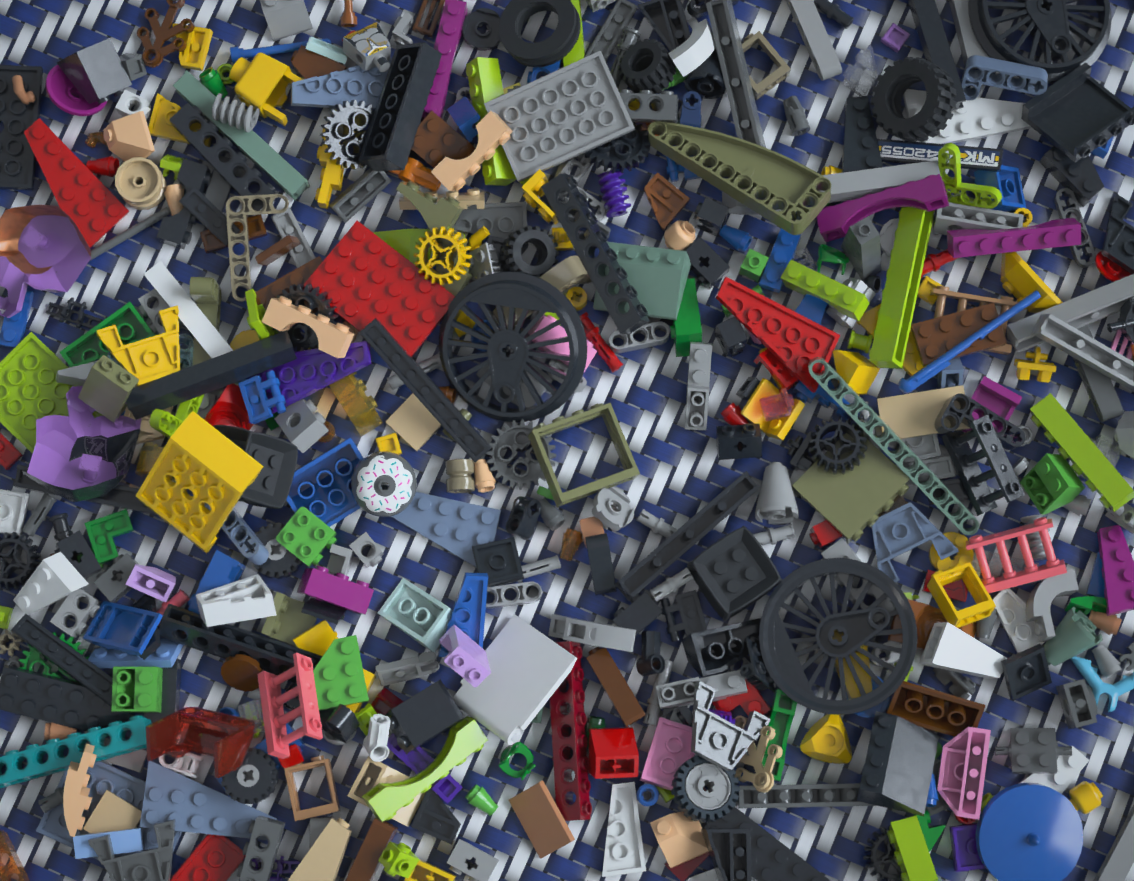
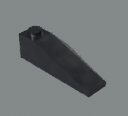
M761 618L692 633L682 639L687 661L701 677L725 671L749 654L746 637L753 643H757L760 647L759 628Z

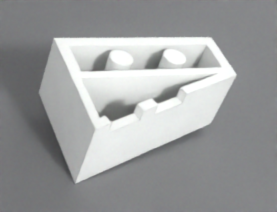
M59 552L42 560L13 601L24 613L31 615L88 585V582L66 557Z

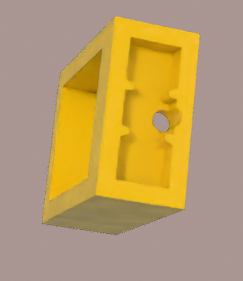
M970 562L964 565L956 564L950 570L944 572L943 570L932 574V578L927 585L947 622L956 628L989 617L996 607ZM962 579L976 605L957 611L943 586Z

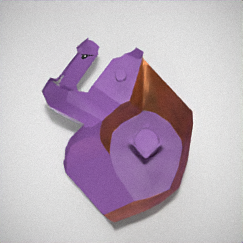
M31 205L14 207L5 210L1 216L0 286L8 291V297H0L1 316L11 318L22 311L28 285L34 289L53 293L68 292L90 261V247L74 221L58 206Z

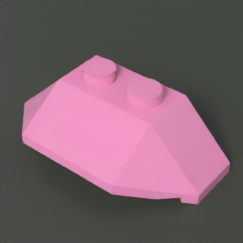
M967 727L943 746L937 791L956 816L978 820L980 818L991 730Z

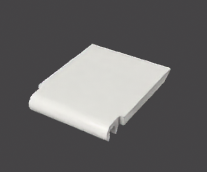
M515 614L485 650L491 673L477 687H473L463 678L460 682L462 686L453 698L459 708L508 745L513 744L511 741L513 734L520 736L521 729L524 731L571 672L577 660L574 655Z

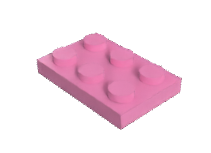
M659 717L640 781L668 790L673 789L671 785L675 772L685 761L695 755L691 752L692 727Z

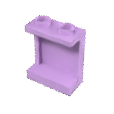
M453 625L439 639V643L450 651L444 658V662L473 687H477L491 673L486 651L456 625Z

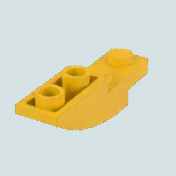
M327 145L319 146L317 151V159H319L321 166L326 168L321 170L320 180H322L321 188L316 190L315 200H318L319 207L324 209L329 207L332 190L341 191L344 174L343 164L336 165L337 158L330 160L329 158L332 153L324 152L328 148Z

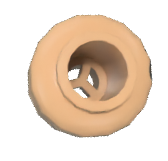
M677 220L664 232L666 246L672 250L684 251L695 241L696 231L694 226L688 221Z

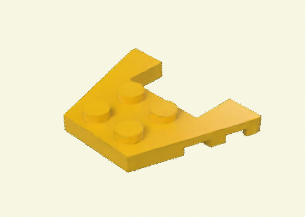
M178 306L158 312L165 333L127 345L122 344L116 325L96 330L98 338L122 368L139 379L137 386L180 371Z

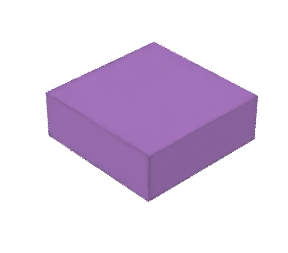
M892 23L880 42L898 53L910 34Z

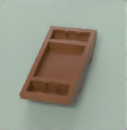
M908 599L917 626L916 649L924 651L934 623L947 622L940 609ZM899 615L893 617L890 630L902 628ZM976 622L959 627L958 629L974 638ZM903 634L889 635L888 640L902 644Z

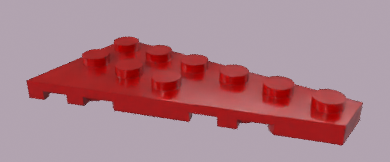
M725 277L715 298L812 393H815L819 383L810 375L808 364L814 357H821L829 363L840 335ZM815 363L812 367V371L815 373H821L824 370L822 363Z

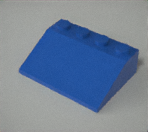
M351 437L295 470L287 497V502L294 513L300 507H305L330 527L361 508L352 494L351 477L363 456Z

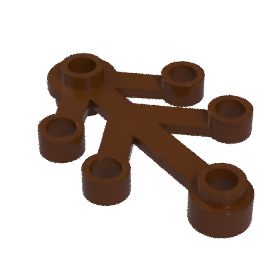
M166 0L170 6L161 26L158 21L159 13L154 8H149L145 11V18L150 22L156 37L152 45L150 41L151 32L146 27H140L137 30V36L141 39L145 48L142 58L146 66L155 68L161 64L164 56L176 50L182 52L186 49L187 43L180 37L175 38L171 44L162 47L168 39L182 32L190 33L195 28L194 23L188 18L183 19L180 24L170 28L177 10L184 6L185 0H179L177 3H175L176 0Z

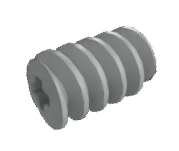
M219 93L212 107L213 119L215 121L220 119L223 124L228 122L231 127L236 125V128L239 130L244 128V131L247 133L252 131L258 121L259 108L254 113L252 105L246 110L244 102L238 107L236 99L230 104V98L226 96L224 101H222V94Z
M1031 515L1020 519L1021 522L1028 525L1044 515ZM1039 531L1026 534L1033 561L1046 560L1047 557Z

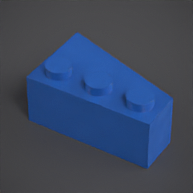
M216 550L205 574L199 582L196 594L238 581L246 566ZM194 593L188 602V610L200 614L196 594Z

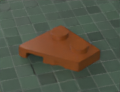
M658 172L644 187L645 195L659 226L664 231L690 201V198Z

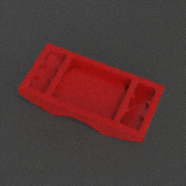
M235 383L224 388L204 417V420L212 426L226 425L250 430L254 425L249 423V416L240 387Z

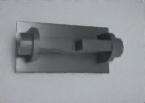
M940 668L933 669L935 672L934 676L944 685H947L950 681L954 683L948 689L955 696L968 699L970 697L968 692L971 695L974 694L976 690L974 688L975 684L969 677H964L959 672Z

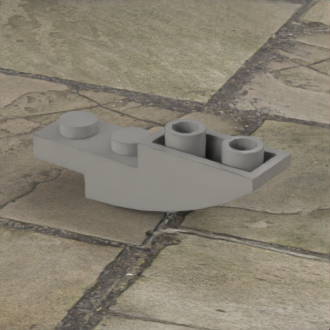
M690 342L685 429L706 431L712 343Z
M552 614L548 636L633 652L636 630Z
M740 670L700 679L695 677L656 686L660 708L694 705V689L697 681H702L716 689L712 702L748 692L745 678L741 676Z

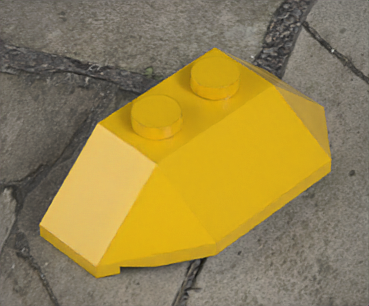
M1016 252L1002 253L1001 282L1005 291L1009 294L1012 293L1018 299L1017 302H1020L1036 290L1041 295V298L1024 310L1027 309L1029 312L1038 313L1063 303Z

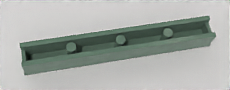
M187 70L173 85L176 92L192 107L196 105L202 111V116L207 121L210 120L220 133L226 136L232 144L291 198L296 200L310 187L308 180L253 130L247 133L244 131V128L239 130L236 128V125L231 127L228 122L223 124L220 119L215 121L212 117V107L216 96Z

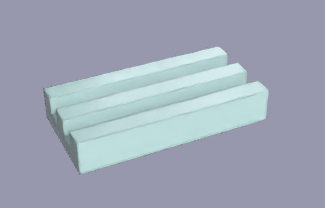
M312 36L309 37L305 49L343 64L346 63L348 56L343 52L342 48Z

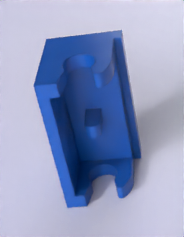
M465 96L449 107L447 111L467 140L471 142L472 138L478 134L477 129L472 128V125L481 117Z

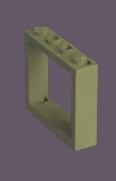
M597 403L591 406V410L584 412L581 409L573 412L571 417L564 418V416L555 418L551 424L546 426L544 423L533 427V430L528 435L557 507L598 493L603 488L609 489L628 482L640 474L611 403L605 405ZM602 416L624 471L562 493L540 438Z

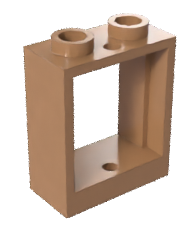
M324 755L311 758L310 763H299L284 768L295 821L341 811L330 759H324ZM324 766L332 803L301 810L294 773Z

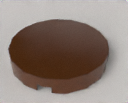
M236 654L235 657L229 656L225 659L221 667V675L229 686L236 690L247 692L259 688L257 674L264 671V669L262 670L259 667L260 663L252 657Z

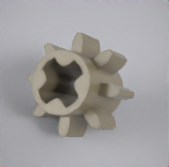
M5 629V634L0 635V648H2L0 654H5L8 651L9 656H14V651H22L20 643L24 641L13 633L11 635L9 629ZM9 639H12L13 643H11L9 646H6V642H9Z

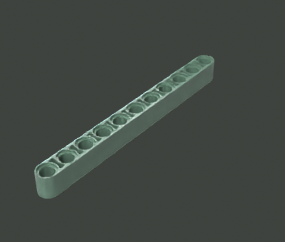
M814 357L808 364L809 373L963 534L974 535L979 530V522L974 514L823 358ZM815 363H822L824 365V370L821 373L812 371ZM830 379H838L839 386L837 388L830 389L827 386ZM846 394L854 396L853 403L848 405L844 404L842 399ZM859 411H869V417L865 420H860L857 417ZM883 426V434L879 436L873 434L874 427ZM892 441L899 443V448L895 451L888 450V444ZM906 457L914 458V463L909 467L903 465V460ZM923 472L928 473L929 478L927 481H918L919 474ZM937 488H942L944 494L938 498L934 497L933 491ZM951 504L959 505L955 513H949L948 507ZM967 519L974 521L973 526L970 528L963 527V522Z

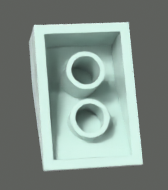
M404 578L378 611L379 615L432 652H435L439 647V639L445 634L452 613L451 608Z

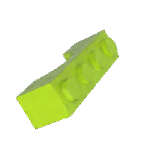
M790 260L780 277L786 287L802 295L809 294L833 306L840 313L858 322L870 304L865 294L793 260Z

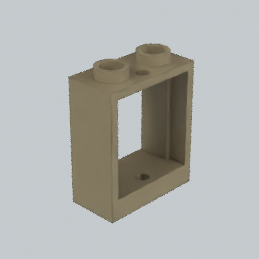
M760 31L745 37L744 43H742L743 52L758 43L777 65L778 69L758 84L749 75L753 95L756 100L787 78L791 71V68Z

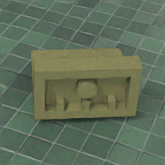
M277 592L273 600L276 616L266 618L261 633L296 646L293 639L315 626L317 618L301 612L304 602Z

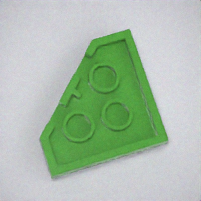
M357 636L334 639L313 670L319 711L336 708L339 704L347 706L369 701Z

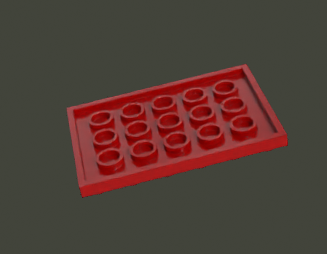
M358 220L304 283V286L311 283L312 290L319 286L320 294L326 291L325 299L332 298L330 306L337 307L333 311L359 332L377 318L411 357L441 322L449 309L448 306L455 298L453 294L437 282L435 284L431 283V277L425 280L424 275L426 273H419L417 266Z

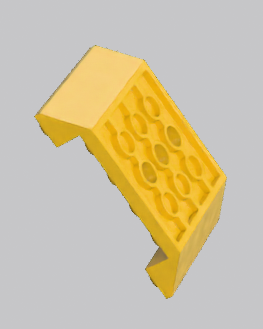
M192 411L168 440L137 492L136 497L207 554L217 540L216 535L241 495L255 481L264 466ZM170 475L175 478L176 483L170 480ZM187 489L192 491L193 496L187 493ZM204 503H207L210 506L211 510H208L204 506Z

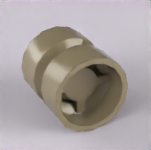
M471 459L446 461V474L450 476L446 480L447 492L468 493L475 491L474 478L471 477V474L474 473V461Z

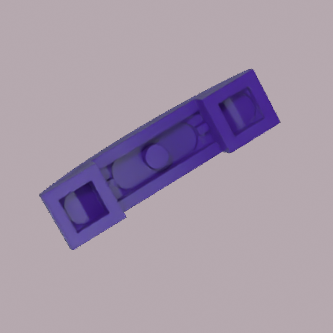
M393 733L388 737L387 747L416 774L425 770L434 761L421 747L406 754L399 747ZM450 774L431 784L432 790L447 804L463 788Z

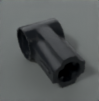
M658 631L642 632L641 657L636 663L637 671L641 676L662 673L665 669V660L660 655V632Z

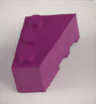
M316 565V568H305L296 593L305 594L317 600L366 615L374 592L373 589L368 588V583L357 580L356 583L348 581L349 576L337 573L336 576L328 573L329 569Z

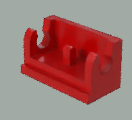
M768 349L760 353L754 360L756 365L761 361L780 384V394H783L785 390H789L799 380Z

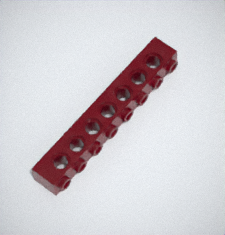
M556 642L577 658L571 672L550 697L556 805L565 821L591 819L592 805L589 798L591 785L588 780L589 760L586 749L588 738L585 732L587 719L584 713L585 693L582 683L584 678V672L581 667L582 648L578 642ZM567 683H569V690H568V691H567V689H566ZM569 704H570V707H571L570 713L568 712V705H569ZM570 726H571V728H572V734H571V735L569 734V728H570ZM571 749L573 750V757L570 755ZM572 771H574V774H575L574 780L572 779V776H571V775H572ZM574 793H575V795H576V801H575V802L573 801V794H574Z

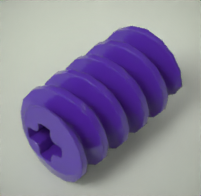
M607 171L597 176L600 178L598 180L599 185L602 186L600 191L604 194L602 200L606 202L604 204V208L607 210L606 217L623 216L628 213L626 209L631 207V203H624L625 200L629 199V195H622V193L627 191V187L620 186L626 182L625 179H619L624 172L615 171V173H612V171Z

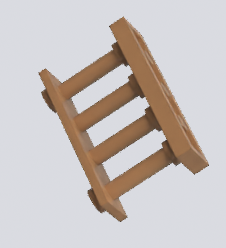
M937 286V289L933 288L930 291V295L937 296L934 318L943 316L946 298L959 299L957 312L966 310L967 301L980 303V306L994 303L995 306H1001L1000 315L1018 303L1014 302L1012 297L1001 296L1000 299L977 296L949 291L950 288L945 286ZM1008 320L1001 325L1004 335H1006ZM1006 344L985 351L1008 355L1011 353L1012 345Z

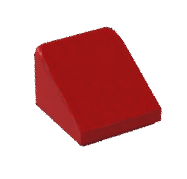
M296 744L289 746V757L285 759L278 758L283 768H288L304 761L300 746Z

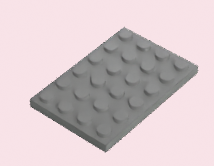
M601 51L484 104L488 113L490 111L495 112L513 131L510 134V139L502 147L518 182L532 177L539 169L543 172L635 130Z

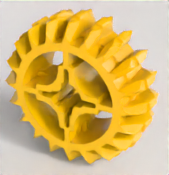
M442 226L440 231L435 227L432 228V233L430 231L425 232L426 238H419L422 245L417 244L415 248L420 250V252L414 253L413 256L419 257L420 261H416L415 265L422 266L418 272H426L424 275L425 280L432 276L431 283L433 284L438 279L440 285H445L446 281L448 284H453V278L459 281L461 279L460 274L465 275L467 273L463 267H470L471 265L469 262H466V259L472 258V255H466V251L470 250L471 247H464L463 244L467 242L466 238L459 240L461 232H457L454 235V228H449L447 231L446 227ZM445 238L451 241L453 245L445 248L436 239ZM431 245L433 256L428 260V249ZM449 251L446 253V260H438L440 258L439 255H441L440 252ZM457 251L458 261L454 267L453 254ZM441 264L444 269H448L449 273H439L432 267Z

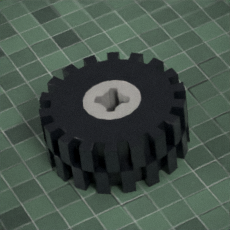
M269 523L266 527H260L258 533L255 532V535L267 548L269 556L262 565H255L254 563L253 565L259 572L269 578H287L291 576V573H296L299 565L302 566L303 564L300 559L277 542L276 536L285 526L282 523Z
M243 748L229 755L226 758V763L222 765L223 772L220 773V777H222L221 785L225 788V793L232 797L231 799L242 804H255L268 799L269 795L274 793L275 786L279 781L277 779L279 770H277V764L271 758L272 756L256 748Z

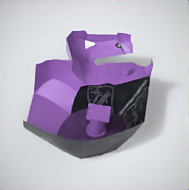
M72 386L66 393L68 416L50 415L36 420V445L28 471H23L26 477L71 502L89 500L105 495L122 481L129 472L141 425V418L135 420L126 416H119L114 423L105 416L94 418L92 413L96 410L78 398L83 386Z

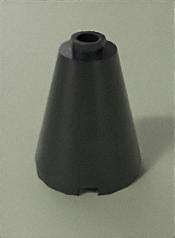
M716 47L711 55L700 66L690 72L685 79L686 90L705 95L704 99L722 97L726 90Z

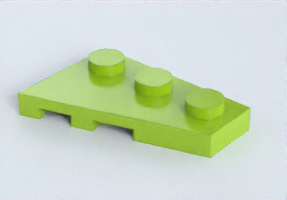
M254 289L245 291L249 314L247 322L250 328L256 330L260 340L278 334V330H273V327L262 323L266 310L262 304H257Z

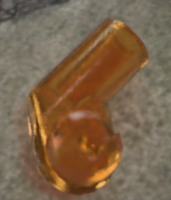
M104 132L89 133L85 140V144L91 148H94L97 143L108 146L104 140Z

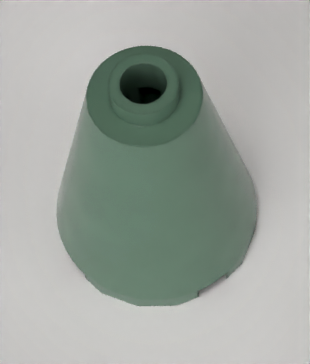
M1075 607L1067 612L1054 630L1056 636L1046 641L1043 645L1048 665L1057 666L1098 645L1103 640L1101 633L1097 636L1094 632L1096 626L1080 610L1076 613Z

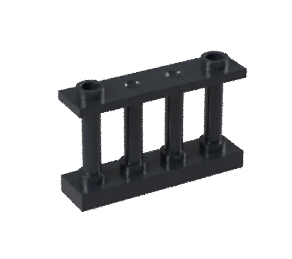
M988 415L970 422L973 429L966 433H963L962 430H957L941 437L977 516L997 508L998 506L995 501L1005 497L1008 503L1025 495ZM977 437L982 449L973 453L967 441ZM986 457L991 469L982 473L977 461ZM995 477L1001 489L991 493L986 481Z

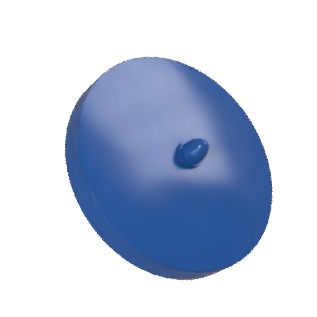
M1038 783L1015 784L998 792L982 810L976 827V847L980 860L987 871L998 881H1062L1073 870L1082 851L1083 828L1075 807L1058 791Z

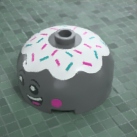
M378 451L365 456L357 464L351 477V490L357 504L367 513L378 517H390L401 513L411 504L416 493L417 480L412 466L402 456L389 451ZM388 482L389 488L386 490L381 489V483Z

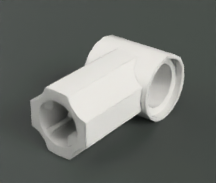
M374 714L370 718L368 735L363 741V745L370 758L375 762L383 761L389 754L387 741L390 718L382 714Z

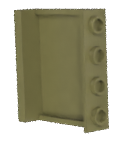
M845 433L843 435V438L851 440V443H855L849 434ZM868 439L864 443L867 446V451L863 452L865 458L859 459L861 462L859 466L853 464V471L846 467L845 474L841 473V469H837V474L834 475L832 468L828 472H824L825 465L818 468V461H816L792 485L793 493L798 497L801 496L846 538L847 544L852 540L856 542L863 535L864 532L862 530L867 525L871 527L879 519L877 515L882 510L885 512L889 510L894 504L893 500L898 495L903 496L910 488L908 486L910 478ZM839 440L835 443L836 454L838 453V448H840ZM830 451L824 454L826 457L833 459ZM854 451L843 453L840 456V460L848 458Z

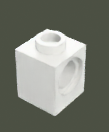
M124 90L115 107L117 112L124 117L143 111L147 120L151 113V105L146 99L127 90ZM140 105L137 111H131L132 106Z

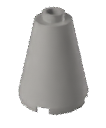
M772 462L764 471L755 518L762 523L763 519L769 520V524L773 525L791 523L794 517L796 520L798 519L799 512L787 467L780 462Z

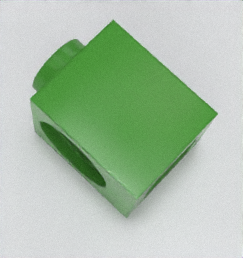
M749 249L740 267L739 274L758 282L769 257Z

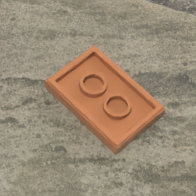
M543 780L509 799L540 859L575 840Z

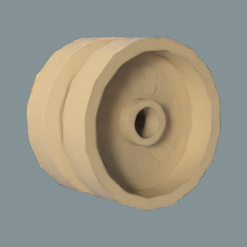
M143 157L131 158L118 168L115 175V186L118 193L127 204L135 209L149 210L156 207L165 197L163 192L167 182L158 166L149 159Z

